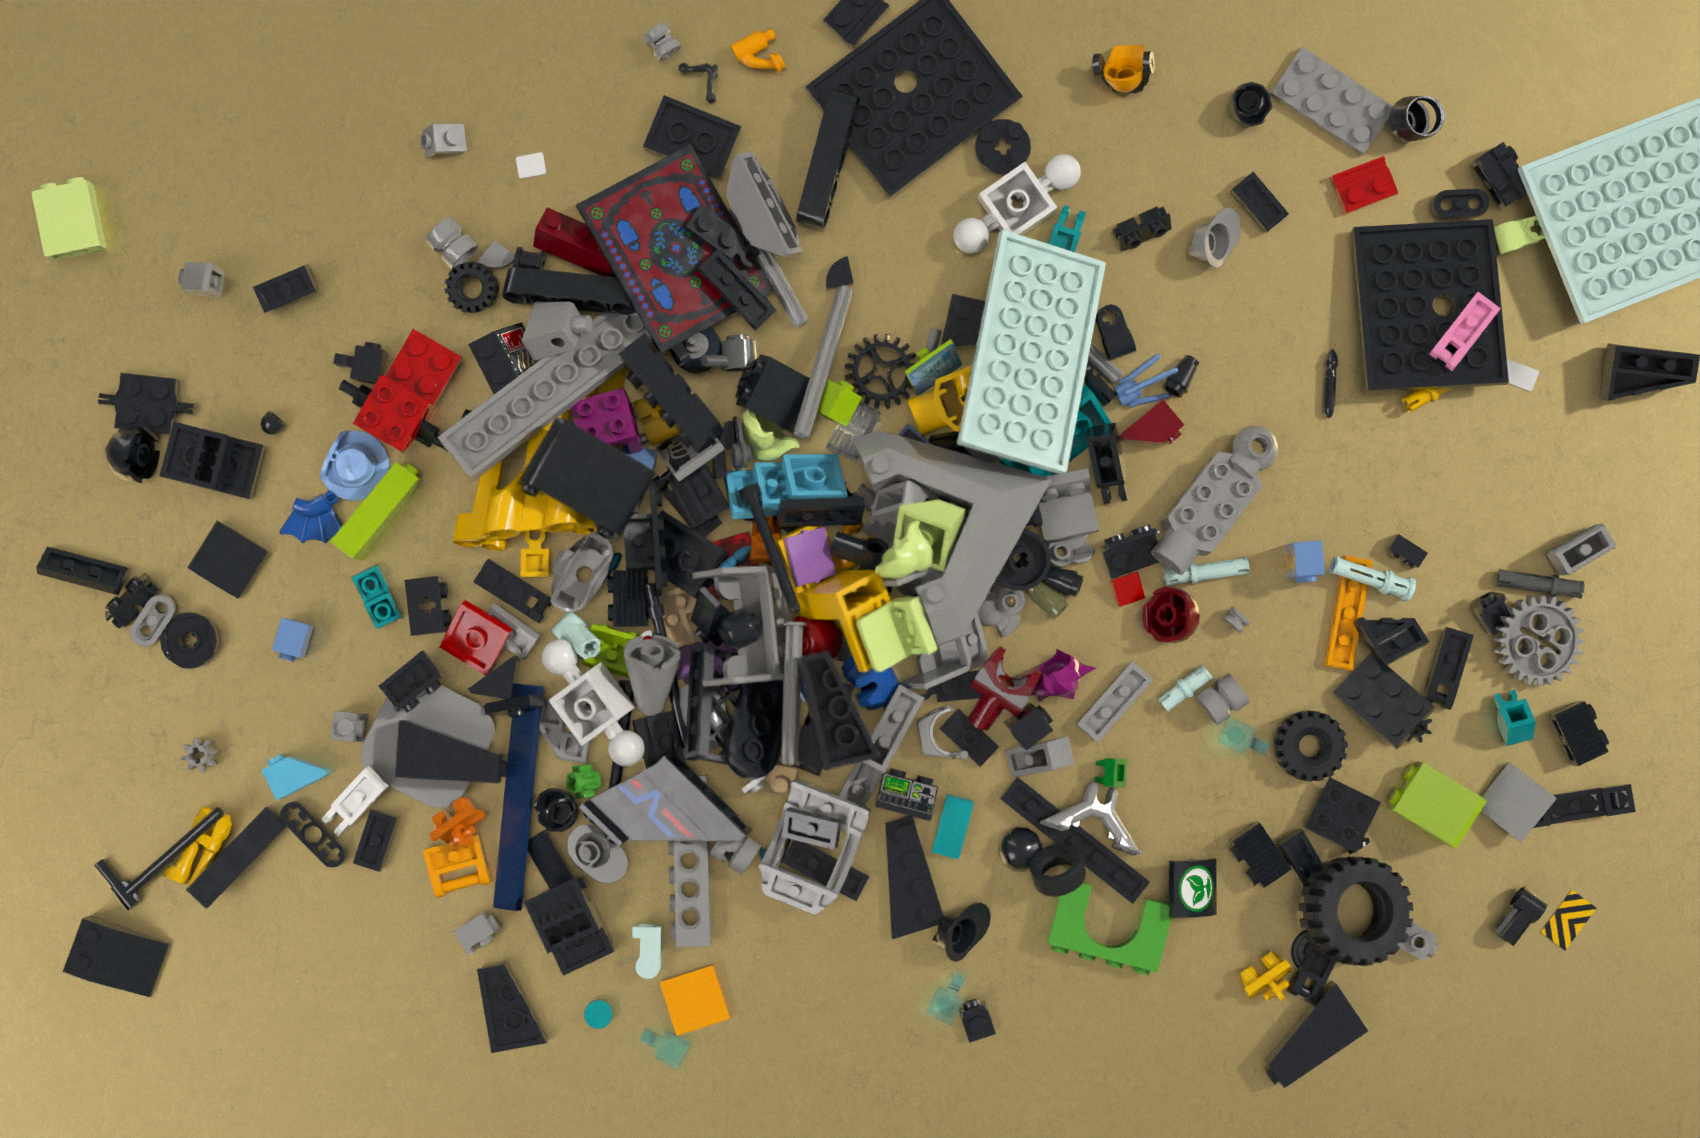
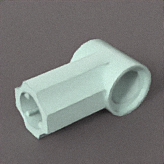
M566 612L551 630L558 639L569 641L576 653L585 660L595 657L600 652L601 641L587 629L588 625L573 612Z

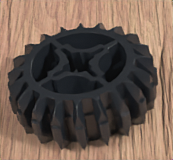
M874 334L873 344H870L867 337L863 338V343L866 347L863 349L859 344H855L854 349L859 354L849 353L848 358L854 361V364H845V369L853 371V373L845 375V380H854V383L851 384L854 386L853 390L858 388L859 391L856 394L861 397L863 395L866 396L864 400L865 406L869 405L871 399L875 400L874 409H879L880 401H885V408L890 409L889 400L892 399L899 406L901 405V400L898 396L902 395L908 400L910 395L905 389L915 390L913 389L915 386L912 387L906 374L899 388L896 389L893 384L892 373L903 365L906 371L916 364H910V361L916 357V354L913 352L906 355L905 352L909 349L910 345L906 343L900 349L898 347L901 340L899 337L895 338L893 344L889 343V334H885L884 342H879V335ZM876 350L891 351L899 358L884 361L877 354ZM868 354L873 368L865 376L859 378V365ZM877 362L882 368H890V372L886 374L888 375L887 381L881 375L874 376V372H877ZM879 382L888 393H874L868 390L865 385Z

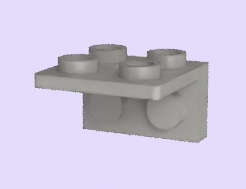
M1088 468L1066 472L1063 475L1047 476L1052 481L1039 501L1044 541L1052 542L1098 532L1099 524L1090 491Z

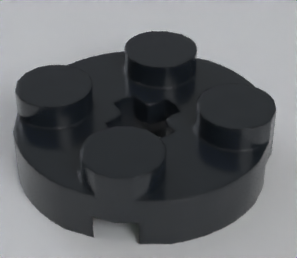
M997 119L982 127L975 142V156L978 163L990 171L989 173L996 176H1005L1026 162L1031 151L1030 138L1023 126L1018 122L1008 119ZM1001 140H1004L1006 144H1010L1011 147L1007 149L1005 155H1001L1000 150H995V146L999 145Z
M190 612L181 613L174 616L166 625V628L163 629L160 638L161 649L165 657L177 666L186 669L199 668L216 656L219 646L218 631L212 621L206 616ZM191 632L193 637L197 638V642L194 643V647L191 649L189 645L183 644V639L187 638V633Z

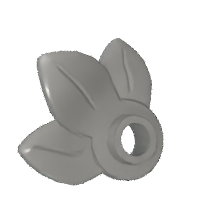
M1088 534L1046 542L1051 553V564L1055 567L1063 568L1071 564V562L1083 564L1089 561L1095 553V549L1085 543ZM1057 549L1064 550L1066 555L1064 557L1059 556Z
M993 583L991 587L993 591L986 596L987 598L981 605L978 615L982 625L996 624L1000 637H1005L1018 627L1020 623L1019 612L1024 608L1026 598L1021 590H1012ZM1007 597L1015 598L1016 604L1014 606L1008 605L1006 602Z

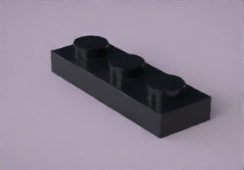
M719 249L698 267V272L755 331L777 311Z
M864 498L780 499L777 524L778 527L861 525L865 509Z
M48 546L36 566L37 574L115 595H119L129 575L127 567Z
M793 840L782 863L827 886L838 859L808 843ZM851 867L840 893L857 901L869 875Z

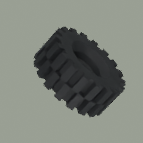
M1317 711L1296 712L1290 718H1286L1282 722L1283 725L1281 727H1278L1276 731L1277 737L1273 741L1276 749L1274 750V755L1278 758L1280 767L1284 768L1285 772L1290 776L1310 782L1322 781L1326 777L1330 778L1333 776L1334 771L1340 770L1342 760H1346L1347 753H1345V747L1348 748V741L1344 739V736H1346L1345 731L1339 727L1340 724L1337 720H1333L1331 716ZM1306 735H1314L1320 741V751L1313 757L1304 756L1299 749V743Z

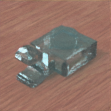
M1231 717L1227 719L1217 743L1244 754L1247 747L1266 754L1270 745L1252 736L1255 728Z
M955 971L947 989L938 986L926 1013L952 1025L964 1001L963 998L958 996V993L965 981V976Z
M645 1028L640 1037L641 1042L657 1048L653 1057L677 1070L692 1044L669 1030L662 1037L652 1030Z

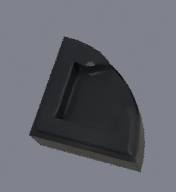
M848 256L837 260L829 269L826 277V290L835 289L842 285L854 284Z

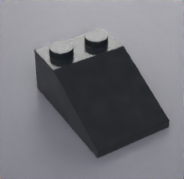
M90 915L81 920L62 972L89 982L151 997L170 943Z

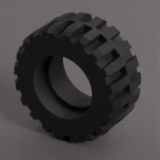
M1347 856L1332 859L1331 863H1323L1318 867L1319 873H1311L1307 879L1310 882L1309 887L1303 886L1301 895L1304 896V901L1299 903L1298 911H1303V918L1299 919L1300 926L1307 929L1308 932L1304 936L1308 943H1315L1314 950L1320 955H1326V958L1333 962L1355 966H1371L1374 963L1386 961L1388 955H1395L1400 950L1398 943L1406 942L1409 936L1405 933L1407 927L1412 928L1413 919L1409 918V911H1414L1413 902H1408L1407 896L1411 894L1408 886L1401 885L1403 878L1398 872H1391L1392 867L1370 857ZM1353 884H1360L1366 889L1372 899L1374 911L1369 928L1357 938L1350 937L1343 930L1338 919L1340 898L1346 889Z

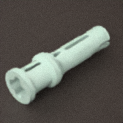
M1336 556L1330 565L1331 574L1376 587L1379 593L1383 595L1389 593L1398 596L1405 602L1412 598L1415 591L1416 580L1414 578L1408 577L1406 579L1394 575V572L1391 570L1380 572Z

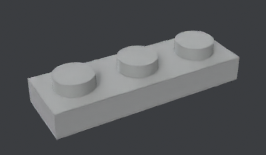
M1131 661L1076 724L1098 743L1154 679L1135 662Z

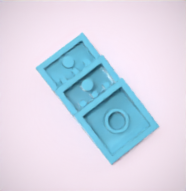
M783 454L782 462H754L753 470L727 471V478H724L732 519L753 518L750 507H746L745 503L741 502L738 490L755 483L759 484L763 494L761 495L762 501L760 504L765 517L777 515L780 499L846 498L848 495L838 454Z

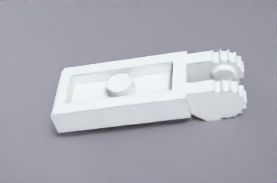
M370 766L366 767L331 804L332 808L321 820L325 824L331 822L338 813L344 820L335 828L334 833L337 836L341 835L350 825L356 822L389 785Z

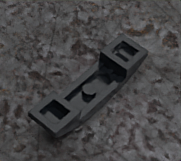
M1631 784L1553 794L1557 799L1533 828L1587 818L1636 812Z

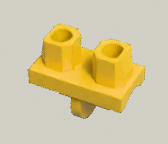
M1271 951L1261 959L1268 970L1267 973L1259 977L1252 966L1240 973L1245 986V992L1250 1000L1269 987L1270 989L1262 994L1266 1001L1274 996L1280 1002L1285 999L1281 991L1287 988L1289 983L1286 979L1277 984L1275 983L1292 971L1291 966L1286 959L1282 961L1274 951Z

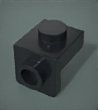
M1488 592L1478 599L1479 603L1472 607L1488 635L1491 636L1499 632L1495 629L1497 626L1504 627L1505 623L1500 617L1510 616L1507 610L1508 607L1504 602L1507 600V597L1503 593Z

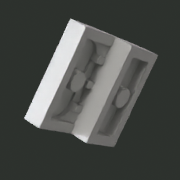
M1508 762L1481 797L1487 800L1481 812L1518 841L1522 842L1557 798Z

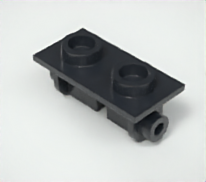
M1156 206L1139 214L1142 222L1139 225L1134 217L1116 224V228L1112 229L1114 237L1119 240L1121 252L1127 249H1134L1140 246L1142 242L1153 237H1161L1172 229L1170 214L1166 213L1164 207L1158 208Z
M145 573L139 578L137 576L133 577L125 586L126 591L119 598L117 596L112 598L106 605V620L109 621L113 617L112 623L117 628L126 627L140 613L133 604L136 602L144 608L149 599L156 595L160 588L152 581L147 584L148 580Z

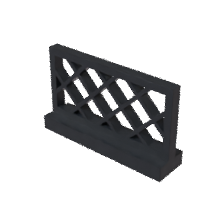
M703 644L691 649L685 760H705L728 765L724 756L725 740L720 735V732L726 726L730 727L732 716L729 718L721 705L729 699L735 707L737 698L734 693L741 688L742 684H737L732 690L728 685L720 686L725 696L717 701L712 694L713 686L704 687L703 681L723 679L724 677L723 672L719 674L714 667V657L721 658L724 663L727 658L738 656V653L715 649L714 645ZM715 710L724 721L717 729L711 722V713ZM713 738L722 748L718 755L709 753V742Z

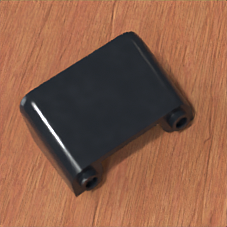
M556 417L518 484L522 486L521 490L531 497L536 498L537 495H548L592 520L594 526L598 528L596 533L608 540L614 538L617 540L653 480L655 472L571 422Z

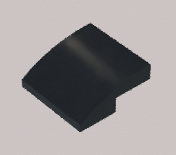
M216 520L187 568L239 599L268 551L242 536L241 533Z

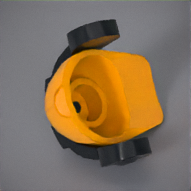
M1143 44L1117 45L1113 47L1106 63L1101 53L1093 54L1092 67L1094 75L1100 76L1103 82L1116 93L1134 94L1143 91L1149 81L1150 74L1154 73L1155 61L1153 52L1145 51Z

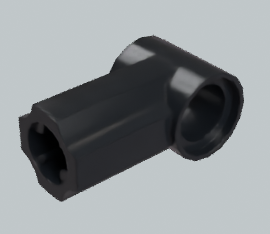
M837 532L830 554L859 564L861 570H876V566L882 563V556L889 549L888 543L879 538H869L865 541Z
M1523 886L1512 897L1509 903L1510 908L1492 931L1504 941L1514 946L1529 925L1540 919L1548 904Z

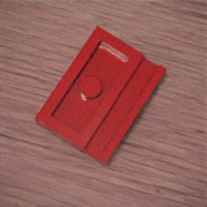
M1385 156L1330 177L1335 185V191L1345 215L1399 193L1390 169L1385 162Z

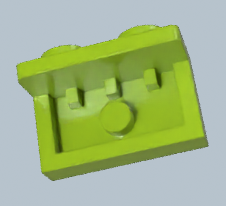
M591 624L589 631L601 641L600 652L595 657H590L586 660L582 658L581 665L593 668L600 662H603L610 673L629 678L624 659V647L630 640L640 635L634 632L624 633L617 631L605 624Z

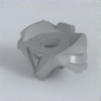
M592 531L587 537L578 540L570 549H565L558 553L552 564L555 576L552 582V597L550 601L554 606L565 612L579 611L597 593L606 578L613 558L612 546L608 539ZM587 566L592 570V578L590 581L583 583L577 579L576 573L579 568Z

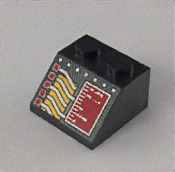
M522 322L493 331L468 344L493 394H496L541 360H533L524 346L522 338L525 327Z

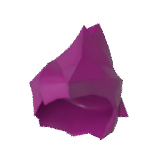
M1057 649L1056 654L1052 658L1034 668L1041 672V676L1032 695H1035L1039 702L1050 696L1074 700L1079 686V679L1095 670L1096 667L1084 665L1074 656ZM1032 669L1031 671H1029V672H1027L1026 674L1022 675L1021 677L1024 678V677H1026L1029 673L1032 674V672L1034 671V669Z

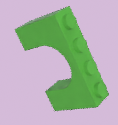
M1083 881L1082 885L1075 891L1067 895L1057 896L1046 942L1052 945L1051 950L1067 954L1069 949L1079 952L1078 957L1090 961H1095L1096 957L1107 959V965L1122 968L1123 964L1134 966V972L1149 975L1150 971L1158 973L1171 922L1168 903L1144 897L1138 923L1133 934L1120 944L1103 945L1094 941L1088 935L1085 928L1084 917L1092 885Z

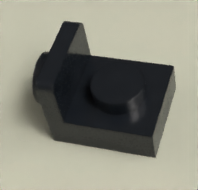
M978 998L964 1002L963 1008L958 1009L969 1043L996 1034L985 1000L979 1002Z

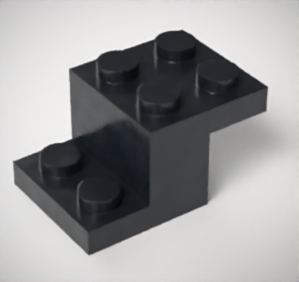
M173 422L159 476L252 500L265 445Z
M577 877L524 901V905L547 954L553 953L563 976L615 952L592 900L587 901Z

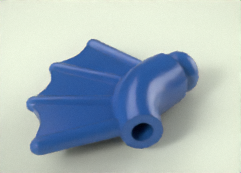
M328 490L325 494L321 493L311 500L296 498L292 507L293 511L280 529V534L293 535L301 543L307 540H318L327 543L343 526L332 509L333 505L338 502L337 495L333 491Z

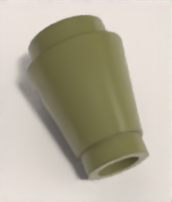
M1039 583L1036 587L1026 591L1046 618L1050 617L1055 620L1068 606V603L1064 600L1065 596L1043 583Z

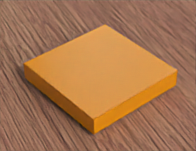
M714 964L659 982L676 1036L731 1018Z

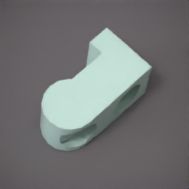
M634 924L632 927V938H640V957L636 961V972L642 978L650 979L658 974L662 965V924Z

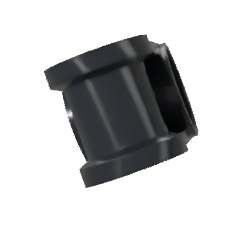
M1112 304L1102 307L1097 312L1095 320L1108 359L1111 361L1136 352L1133 336L1127 327L1121 309ZM1106 311L1110 315L1115 314L1116 319L1112 321L1113 325H1110L1109 321H1103Z

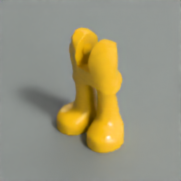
M202 806L193 821L191 829L204 819L212 809ZM224 814L217 821L214 830H207L185 849L176 864L166 868L163 876L175 882L187 884L193 861L200 845H202L205 849L189 881V886L215 860L217 853L220 852L223 841L226 840L232 826L231 816Z

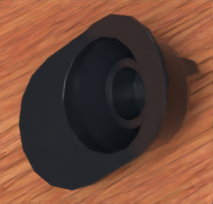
M979 902L972 904L961 914L945 916L938 926L933 942L946 951V955L951 961L958 962L962 960L986 934L991 919L990 909L986 904Z

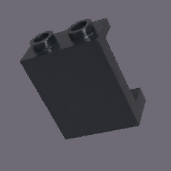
M760 354L750 366V375L746 383L738 390L736 405L759 415L781 427L782 430L795 435L794 429L810 378L770 356Z

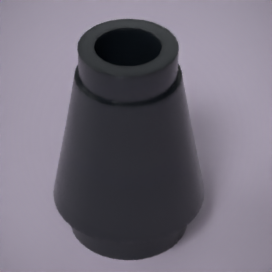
M1185 355L1175 366L1178 368V372L1164 379L1163 388L1178 398H1181L1183 394H1187L1199 361L1190 355Z
M1050 567L1045 579L1041 582L1067 597H1070V595L1077 597L1084 576L1079 575L1078 571Z

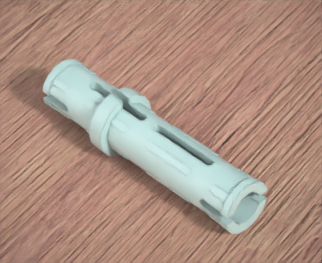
M1247 557L1196 565L1193 562L1183 575H1178L1169 569H1163V577L1166 587L1183 583L1195 585L1198 581L1247 575L1250 573V567Z

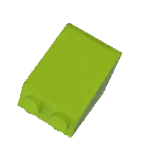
M1418 761L1416 765L1411 764L1404 774L1406 779L1401 788L1397 787L1389 797L1388 801L1391 804L1388 809L1443 845L1457 849L1487 800L1424 762Z

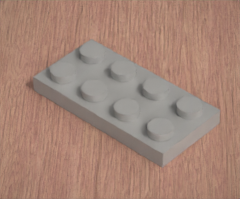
M1301 47L1270 94L1362 156L1389 118V112L1393 107L1304 47Z

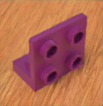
M625 388L582 399L571 407L574 423L579 428L609 445L627 444L632 454L643 451L633 405Z

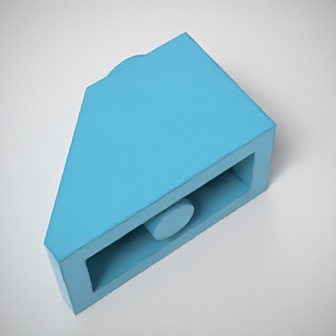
M282 754L268 760V767L261 770L276 800L283 799L332 774L330 768L293 756L283 758Z

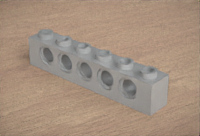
M698 775L708 785V775ZM669 841V855H674V866H669V882L675 883V895H670V912H675V923L670 924L671 940H676V947L710 946L709 841ZM685 853L694 854L697 859L696 866L692 868L685 867L681 861L682 855ZM684 882H694L697 885V893L693 896L685 895L682 891ZM685 910H694L698 915V921L694 924H687L683 920V912Z

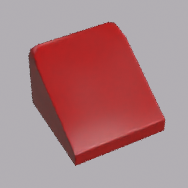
M1138 572L1110 581L1118 607L1145 599Z

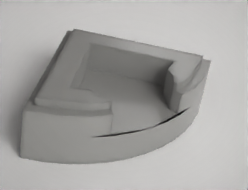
M494 240L478 260V263L486 265L487 268H502L512 264L515 255Z

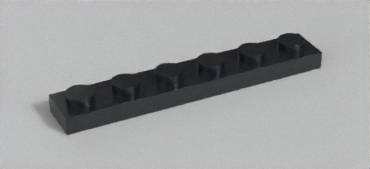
M1019 777L1014 779L1000 797L1003 802L1056 844L1071 845L1076 848L1082 856L1084 866L1132 904L1150 883V881L1082 827L1070 826L1069 829L1060 831L1047 825L1044 826V824L1041 825L1040 820H1044L1061 811Z

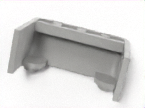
M773 567L719 568L692 573L693 579L714 578L715 590L718 596L723 600H733L734 611L743 608L749 615L755 613L762 627L757 630L758 640L738 650V656H731L726 659L723 665L724 679L703 681V686L735 685L784 679L786 625H783V622H791V616Z
M929 567L926 571H914L900 579L882 578L885 586H896L903 595L916 594V587L943 577L945 571L942 572ZM978 612L965 636L940 646L935 641L936 651L930 654H918L917 665L920 674L903 680L898 685L900 684L907 689H928L983 665L988 656V649Z

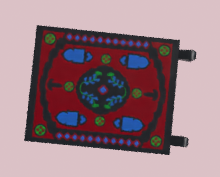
M691 144L575 205L658 351L663 353L670 349L674 361L679 366L690 360V354L681 342L737 312L697 270L715 251L684 230V227L698 206L703 205L740 232ZM744 240L743 244L745 246H748L747 242ZM750 253L745 255L746 259L752 263L748 269L743 268L738 263L737 257H733L731 262L764 297L774 291L754 256Z

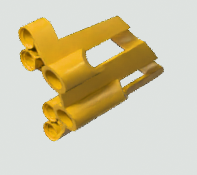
M626 367L622 368L583 399L623 388ZM568 409L559 418L568 421L569 411L572 409ZM552 422L528 440L524 468L504 488L500 487L504 459L480 476L472 513L457 515L453 536L454 544L470 548L481 546L488 550L504 551L506 540L518 536L520 532L543 529L553 533L570 531L583 535H588L592 531L596 532L598 528L594 526L592 520L546 494L544 496L537 495L536 498L524 493L521 490L522 486L518 484Z

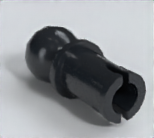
M1087 361L1084 381L1087 383L1086 386L1105 407L1117 394L1103 381L1101 373H1098L1096 376L1093 374V366L1091 362Z

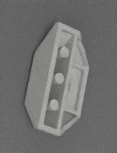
M746 152L735 155L733 157L726 196L730 202L732 212L737 216L742 226L744 236L752 246L783 257L803 252L802 246L799 243L800 239L797 229L774 183L763 166L756 161L757 158L754 153Z

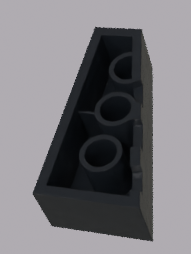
M643 333L618 353L629 373L626 376L627 380L636 390L641 387L646 393L643 395V398L652 409L658 407L662 411L660 417L670 429L673 426L676 427L680 432L677 436L686 448L692 446L699 453L724 432L718 419L698 395L690 393L692 390L679 373L674 375V369L662 352L656 353L651 339L646 333Z
M824 650L798 656L797 661L822 769L829 770L880 758L881 756L828 651Z

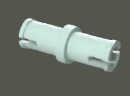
M1201 664L1199 668L1183 680L1181 678L1176 681L1178 684L1162 696H1159L1158 700L1170 712L1172 708L1187 697L1192 698L1194 696L1193 693L1209 680H1212L1213 677Z

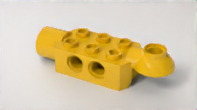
M973 365L935 379V388L933 390L908 399L921 436L946 426H950L956 432L960 431Z

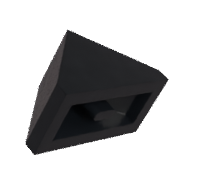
M512 656L469 687V692L471 694L502 699L514 698L520 664L519 658Z

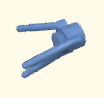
M1156 354L1128 376L1119 379V384L1114 386V389L1122 407L1129 404L1130 408H1133L1139 404L1171 398L1170 393L1143 398L1138 397L1142 395L1141 389L1177 373L1178 368L1174 367L1141 383H1137L1136 380L1130 382L1161 358L1160 354Z

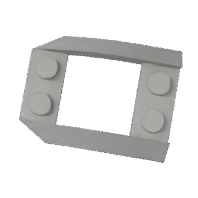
M793 780L788 799L784 804L772 840L762 862L758 866L763 880L761 884L764 895L814 915L818 914L838 897L857 853L871 810L863 803L857 804L813 787L811 783ZM788 807L842 820L841 830L848 832L827 886L779 868L791 842V839L781 837L784 814Z

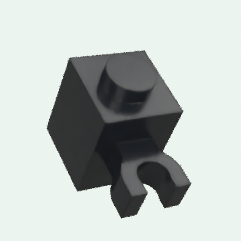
M365 342L364 346L356 345L354 357L335 353L333 364L338 367L351 368L350 379L375 385L380 375L384 376L388 353L381 350L382 345Z

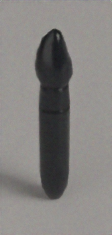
M1333 349L1329 351L1325 361L1327 369L1325 374L1324 413L1327 418L1332 417L1335 409L1338 357Z

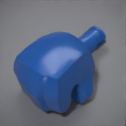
M851 655L841 668L848 682H851L856 689L861 687L862 692L856 695L859 706L865 707L867 710L882 708L885 711L899 686L893 668L889 667L882 672H877L873 668L866 672H859L854 657Z

